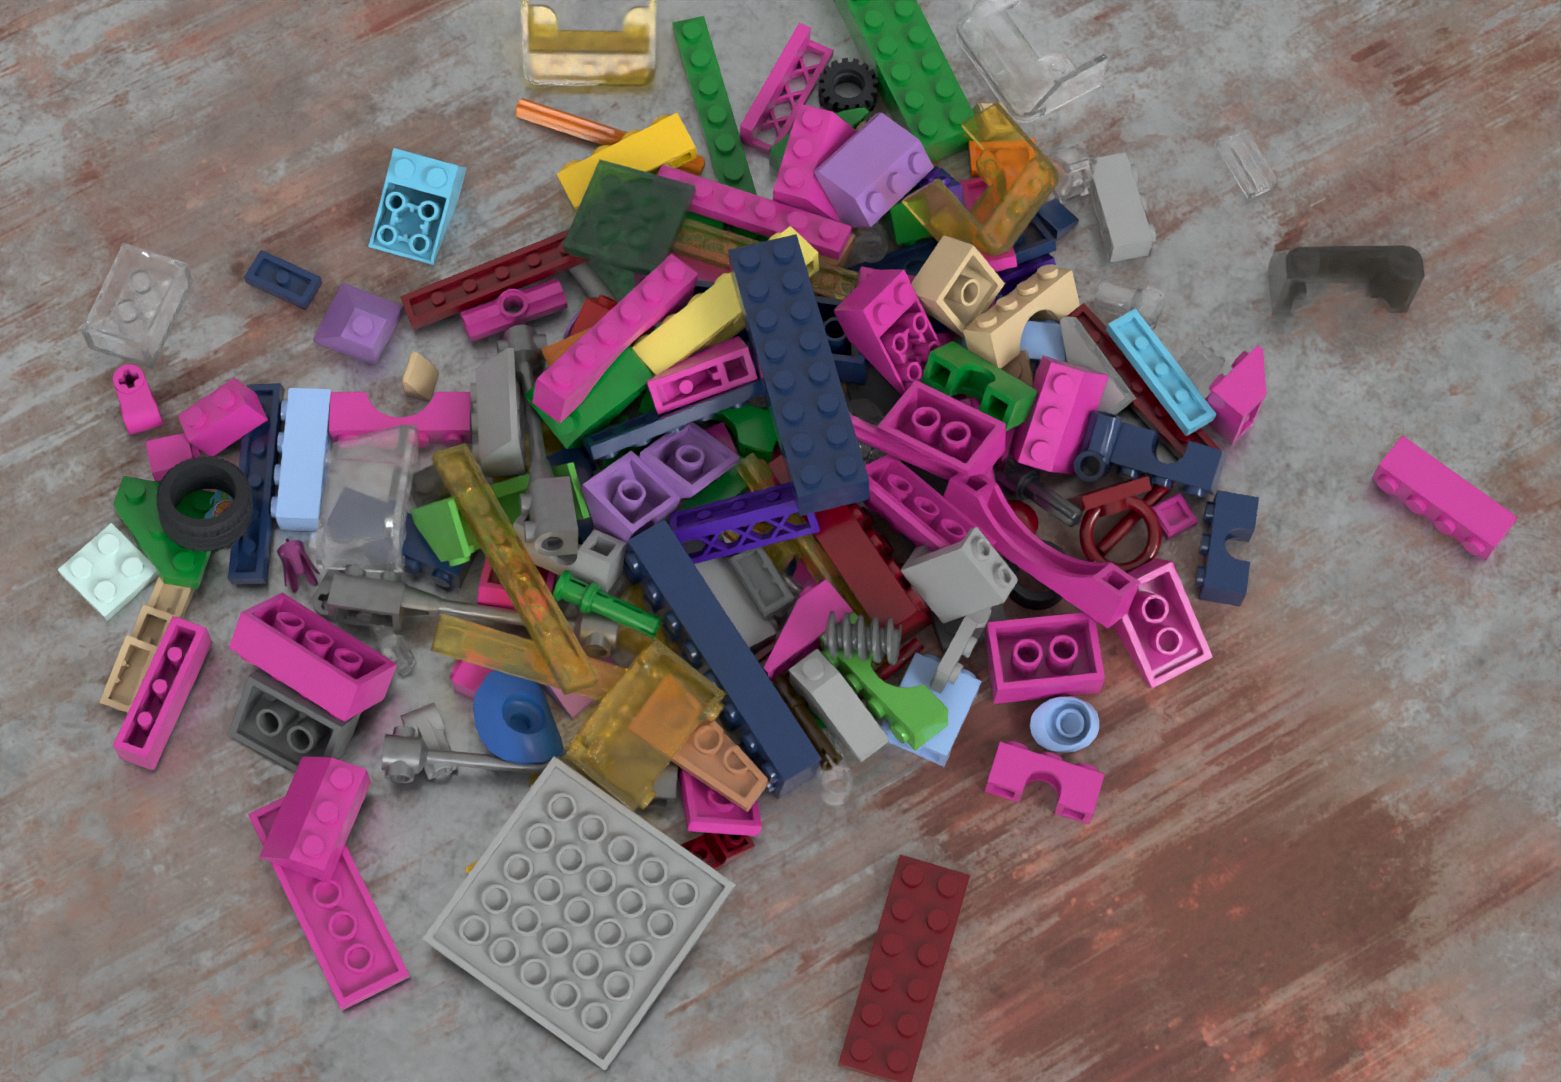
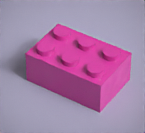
M1086 613L987 622L984 644L994 704L1100 693L1105 681L1096 621Z

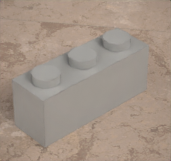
M1127 152L1088 159L1084 178L1109 263L1148 256L1152 242L1156 240V233L1153 223L1148 222L1145 212H1147L1144 193H1139L1137 188L1138 172L1134 163L1130 164Z

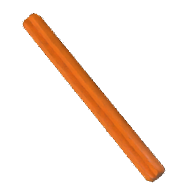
M524 98L518 101L515 110L518 118L601 145L612 146L620 142L621 138L628 133ZM697 155L696 159L676 169L700 176L705 167V158Z

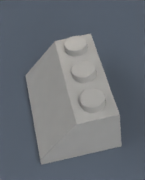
M506 348L476 368V382L470 383L472 404L477 403V413H471L473 434H478L479 443H475L472 446L474 465H481L483 477L525 474L522 393L519 370L514 348Z

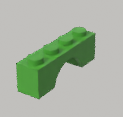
M852 612L849 617L851 624H855L858 616ZM825 633L820 636L821 654L840 672L855 694L860 693L867 701L866 704L872 714L878 719L883 717L887 721L891 732L899 742L903 744L907 742L916 751L948 726V708L924 684L908 688L892 686L881 680L871 667L874 661L872 652L866 661H861L856 650L853 658L849 660L845 658L842 648L838 657L833 658L830 655L829 647L824 651Z

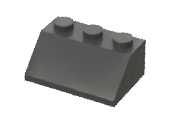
M259 668L248 676L228 735L296 772L302 757H333L339 760L352 739L361 713L345 722L337 719L318 704L304 699L297 691L283 682L274 680L269 673Z

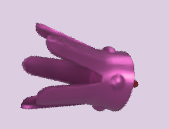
M286 538V543L277 549V553L283 563L285 586H287L289 580L292 592H297V575H302L303 573L310 584L317 585V579L312 569L317 574L320 573L306 555L303 541H290Z

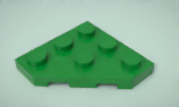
M123 476L113 503L115 513L121 522H124L132 534V538L145 557H148L163 583L199 590L211 552L187 550L177 545L166 535L160 524L156 505V494L160 482ZM206 490L195 491L187 495L178 504L176 510L190 518L204 519L205 514L214 506V498L211 505L210 499L215 492Z

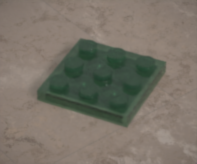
M599 159L562 245L564 253L648 276L671 255L696 195L695 185Z

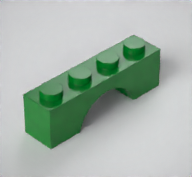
M648 387L638 415L655 409ZM746 404L740 408H726L716 412L717 415L714 418L706 420L717 424L724 422L727 430L735 439L738 454L745 459L766 466L774 460L779 443L768 407L760 409Z

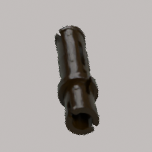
M785 674L776 675L775 679L781 686V690L772 679L770 680L822 758L820 768L823 771L833 769L826 755L833 760L836 766L841 762L842 756L836 751L807 709L809 706L807 701L795 692Z

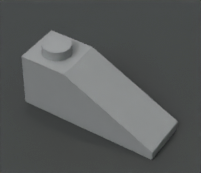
M1064 316L1059 321L1067 363L1109 375L1097 410L1115 415L1134 401L1136 397L1076 317Z
M818 649L789 669L792 687L798 696L804 697L810 710L860 762L889 742L888 736L840 672Z

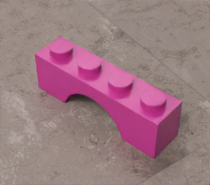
M331 392L329 433L332 444L344 448H354L359 444H373L379 448H389L394 444H408L415 448L427 447L429 444H443L451 448L472 444L471 413H473V404L471 402L470 392H435L431 402L419 413L408 417H392L378 411L369 401L366 392Z

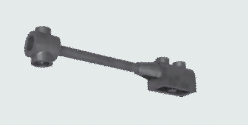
M515 325L506 330L503 340H497V354L506 348H514L531 450L532 462L529 484L526 488V494H520L521 516H530V521H524L525 543L534 542L535 550L545 556L577 554L578 525L570 476L554 477L549 461L546 459L540 415L524 396L535 385L533 371L540 366L541 362H546L541 350L547 347L546 334H537L536 330L528 325Z
M357 566L346 567L344 574H334L327 601L329 621L395 631L401 630L403 616L439 615L441 613L571 632L575 634L579 645H582V652L585 655L599 659L610 656L611 649H616L620 627L619 623L593 611L590 614L582 612L575 619L445 600L437 595L401 582L402 577L398 573L384 571L381 573L380 579L366 577V571Z
M396 726L393 729V734H385L381 770L385 771L384 778L389 781L409 783L414 781V774H419L426 764L541 774L549 762L522 765L505 761L496 755L428 749L422 737H415L416 730L414 728ZM619 746L612 749V755L605 754L602 757L562 761L594 785L601 787V790L621 804L673 808L676 798L678 765L655 750L649 751L648 758L634 757V749Z

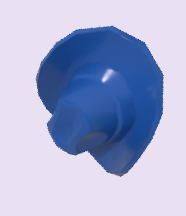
M505 665L488 673L475 692L473 704L475 726L483 744L491 753L503 760L522 765L543 764L551 761L554 756L557 758L564 750L563 742L540 682L526 667Z

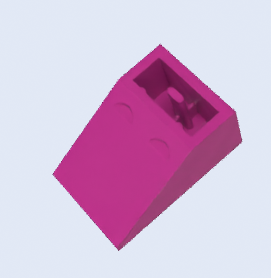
M904 269L874 270L833 310L847 339L901 396L915 380L921 382L930 352L941 347Z

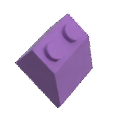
M632 450L582 484L581 487L596 530L626 542V548L629 539L664 519L668 524L670 522V513L675 512L681 499Z

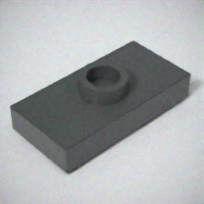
M763 547L739 552L728 558L729 564L764 620L795 603V598Z

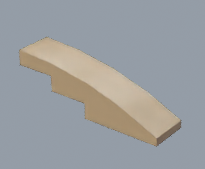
M158 577L148 604H143L131 636L126 635L100 699V704L128 713L172 616L184 618L195 589L165 584Z

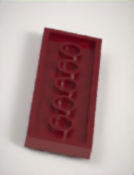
M901 854L899 855L838 1067L888 1082H912L970 875Z

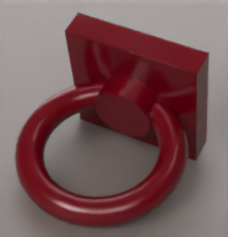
M1148 476L1128 479L1067 498L1069 502L1082 511L1087 510L1080 524L1079 540L1081 549L1089 562H1112L1104 558L1095 546L1093 530L1097 519L1129 508L1137 512L1144 520L1148 533L1147 543L1143 552L1134 560L1126 563H1112L1128 573L1155 559L1161 545V525L1152 507L1141 498L1135 496L1152 490Z

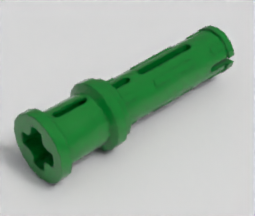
M565 570L561 574L553 592L554 600L560 601L563 599L580 607V611L585 614H590L593 611L628 628L641 632L652 639L656 636L661 626L662 617L603 592L602 587L596 582L589 584L573 577L572 572L569 570Z

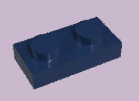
M260 250L244 276L247 284L303 310H307L322 285L320 276L263 250Z

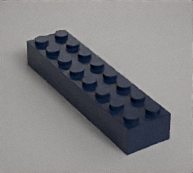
M797 234L728 250L731 277L799 516L868 500V474Z
M665 519L629 539L624 561L625 566H623L627 579L632 585L638 584L644 594L642 595V600L647 610L662 617L663 624L661 625V630L669 643L675 642L682 652L680 659L689 673L695 672L701 681L699 688L703 696L709 703L714 701L721 713L718 716L723 727L728 733L734 732L740 741L738 744L740 749L768 778L769 784L766 786L765 791L767 793L773 792L778 800L814 778L822 758Z

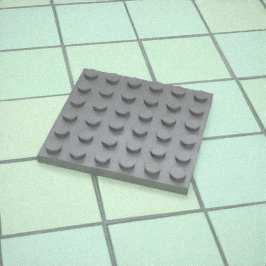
M554 756L428 929L422 940L606 1071L736 884Z

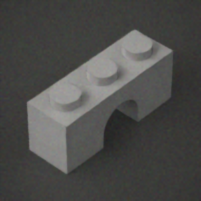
M520 515L514 522L510 554L560 576L565 570H569L572 572L573 577L589 584L592 582L598 583L602 587V591L606 593L622 574L626 542L594 529L582 545L578 544L577 554L545 556L535 550L534 542L525 543L524 521H530V516Z

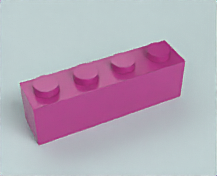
M1403 435L1378 465L1372 477L1381 490L1397 496L1405 502L1409 510L1418 515L1422 514L1432 521L1441 533L1453 536L1463 544L1469 553L1480 556L1485 560L1488 559L1518 518Z
M172 616L114 741L113 747L120 759L152 771L155 770L213 643L206 627Z

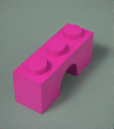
M1009 741L1007 744L1000 742L985 792L1019 803L1023 790L1029 783L1043 781L1050 784L1057 793V805L1054 814L1089 824L1105 774L1097 772L1096 767L1086 763L1074 765L1064 762L1062 757L1054 753L1043 752L1039 754L1029 751L1027 746L1018 742Z

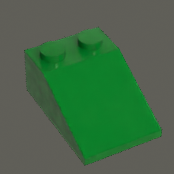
M629 345L604 372L584 401L561 423H558L532 403L535 385L524 396L566 449L585 447L582 437L604 429L648 386L646 381L655 375Z

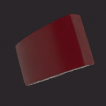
M707 832L680 844L715 870L735 861L755 847L748 835Z

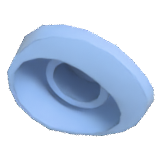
M1057 697L1044 702L1034 711L1031 716L1030 729L1033 738L1042 748L1056 753L1076 752L1089 746L1097 737L1100 720L1097 711L1086 701L1076 697Z

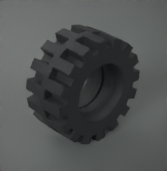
M842 58V63H838L837 60L832 61L831 68L827 65L819 78L818 97L820 107L823 106V109L833 111L834 113L862 107L872 111L875 107L878 92V80L875 78L874 70L868 71L869 65L865 62L860 65L859 59L853 58L852 62H848V58ZM841 83H853L862 92L858 96L847 98L838 95L834 88Z

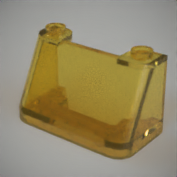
M656 638L649 642L637 655L569 741L559 757L631 811H635L638 807L644 810L657 793L652 789L657 777L696 727L705 719L712 722L725 706L720 701L726 693Z

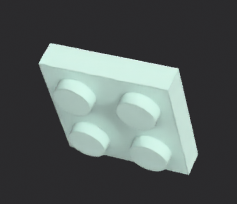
M112 523L57 569L59 574L106 621L110 620L158 577L151 561Z

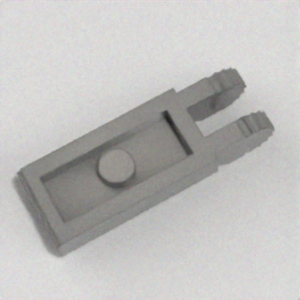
M991 607L965 616L935 671L929 685L930 689L941 694L947 682L955 684L964 666L958 662L962 655L969 658L978 640L977 638H980L990 618Z

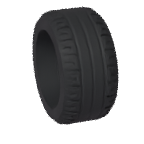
M198 456V458L193 457L190 460L186 459V461L176 464L175 467H172L163 476L156 494V505L162 529L173 542L187 550L213 552V550L217 551L220 548L224 549V547H228L230 544L238 541L246 533L252 521L254 509L249 481L237 466L222 458ZM203 489L219 490L227 493L234 499L226 511L208 519L190 518L176 510L178 504L187 495Z

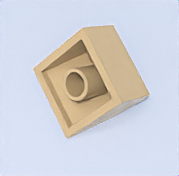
M943 235L911 283L924 311L963 338H965L963 329L972 323L978 315L988 310L1005 284L974 245Z

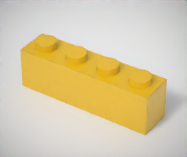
M678 113L671 116L665 114L656 118L651 123V126L641 131L636 129L626 133L620 142L612 146H600L591 153L592 156L582 161L573 160L565 164L561 168L562 171L556 174L579 218L628 193L630 183L642 186L654 180L662 165L676 169L696 159L698 156L696 147Z

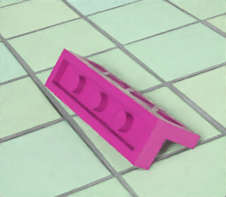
M798 23L740 125L742 144L770 156L772 145L757 139L760 132L774 128L777 134V139L773 144L775 145L792 130L799 104L806 105L819 82L820 75L823 74L824 68L829 64L834 54V50L810 40L811 27ZM807 50L822 56L819 64L805 67L802 58ZM803 76L806 82L805 89L791 93L788 82L791 79ZM789 102L792 109L791 114L776 119L773 111L774 107Z

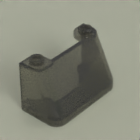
M1404 245L1289 247L1278 249L1273 253L1268 263L1272 315L1289 314L1294 300L1305 298L1307 294L1306 284L1370 283L1371 298H1378L1379 296L1384 298L1390 305V313H1407L1425 277L1422 256L1416 249Z

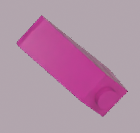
M737 336L704 348L646 382L656 412L660 415L757 380L758 378L749 349L743 340Z
M827 579L818 585L816 583L810 584L799 594V599L763 669L772 681L775 680L776 675L785 673L821 646L820 636L825 633L830 611L835 612L837 622L842 620L845 612L849 613V615L853 612L851 607Z

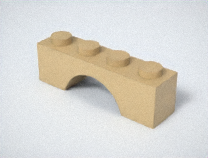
M1053 264L1038 268L1035 274L1026 281L1019 283L1017 288L1008 295L998 299L994 306L985 313L978 315L972 323L963 329L967 349L996 367L1003 368L1020 354L1022 332L1031 316L1033 318L1059 321L1080 306L1072 269L1058 268Z

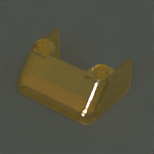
M521 0L522 70L524 77L530 83L545 86L642 87L648 85L654 79L656 72L657 0H649V6H635L628 10L624 17V31L558 30V18L552 8L546 5L531 4V0Z
M997 101L967 119L961 125L983 150L976 160V168L979 176L988 185L972 209L968 211L939 178L905 197L902 201L938 242L945 235L972 244L980 253L991 256H999L1012 248L1058 184V173L1055 166Z

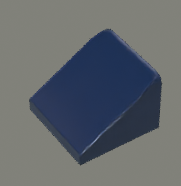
M1056 198L1038 206L1033 211L1054 237L1055 242L1079 222V219Z

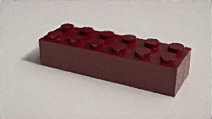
M781 454L770 462L768 466L780 484L788 483L789 479ZM857 503L815 512L820 525V532H816L814 535L871 620L874 616H878L879 625L882 628L885 626L888 618H892L894 629H898L902 623L900 645L935 621L929 612L932 609L901 572L904 564H898L891 556L895 550L883 534L879 536L872 528L876 522L864 506L860 507ZM802 515L806 523H808L807 515Z

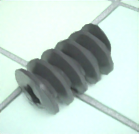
M830 611L825 628L824 651L829 647L831 657L837 658L843 648L845 658L851 660L857 650L861 661H866L872 652L875 663H880L884 655L887 654L888 663L895 665L900 651L902 623L898 629H894L892 618H888L885 626L882 628L879 625L878 616H874L870 625L866 626L864 616L859 614L855 624H851L849 613L846 612L841 622H837L835 612Z

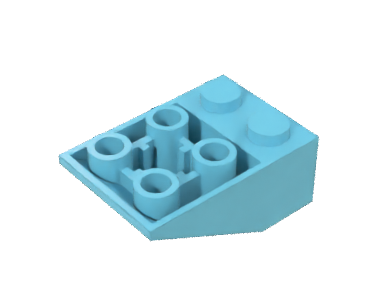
M393 148L368 247L434 265L458 203L467 167Z

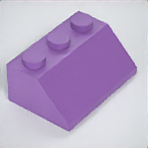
M877 113L813 172L843 224L852 227H871L924 178L934 166L918 138L885 114Z

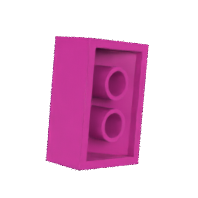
M799 104L773 189V201L839 222V216L813 171L851 138L857 130L833 111Z
M1042 355L1032 388L1038 392L1027 421L1019 424L1010 455L1018 463L1049 472L1076 474L1074 462L1081 452L1092 410L1098 409L1109 375Z
M917 380L911 384L877 426L878 432L967 476L987 474L1005 451L1006 423Z
M302 757L259 856L260 859L329 883L371 781L367 769L333 757Z

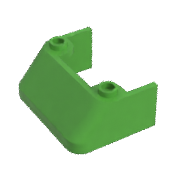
M570 462L551 467L554 477L570 476L576 519L580 520L590 517L574 463ZM530 472L410 509L413 522L441 562L448 561L450 567L471 560L470 553L475 552V550L512 539L514 522L521 515L520 494H526Z

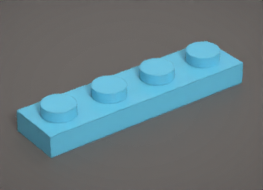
M1136 308L1107 325L1106 332L1185 436L1214 420L1216 416L1215 411Z

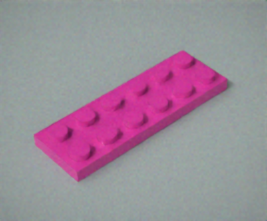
M285 796L248 814L263 847ZM346 844L329 883L271 863L342 1011L410 977Z

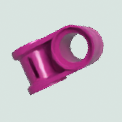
M132 364L119 367L114 373L113 384L129 435L132 436L164 425L154 395L151 393L141 368ZM131 382H134V385H135V386L132 387V388H129V385H128V384H130Z

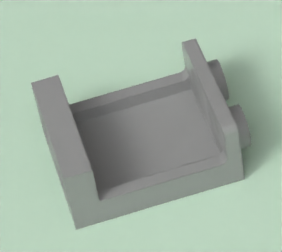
M978 527L970 529L962 541L931 552L926 545L915 548L901 569L903 575L942 623L1004 603L1018 581L1016 575Z

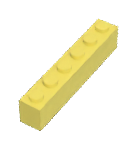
M791 226L782 233L774 234L769 240L797 234L809 278L819 271L818 252ZM724 273L719 276L712 287L703 294L699 293L693 296L686 307L677 314L667 316L662 321L660 327L649 335L641 336L635 342L632 348L655 376L706 347L731 339L746 327L731 273Z

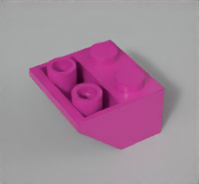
M1259 345L1249 354L1243 351L1232 363L1231 367L1233 370L1226 376L1223 373L1218 375L1210 384L1208 389L1211 392L1205 398L1216 413L1214 420L1208 423V425L1231 445L1255 423L1267 394L1263 349Z

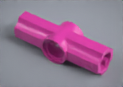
M556 278L522 291L518 289L506 290L499 296V299L461 312L460 316L468 338L471 342L508 330L515 325H528L529 321L568 308L562 286ZM512 307H518L521 309V311L517 313L507 312V310Z

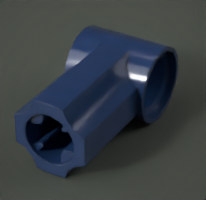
M1092 410L1081 452L1074 462L1075 473L1080 479L1093 482L1110 473L1113 465L1110 463V459L1123 418L1105 411ZM1089 456H1094L1099 460L1100 470L1098 473H1093L1088 469L1087 459Z

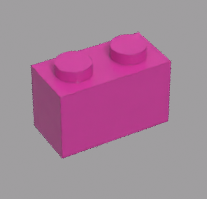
M235 377L178 415L188 442L212 457L268 420L257 394Z

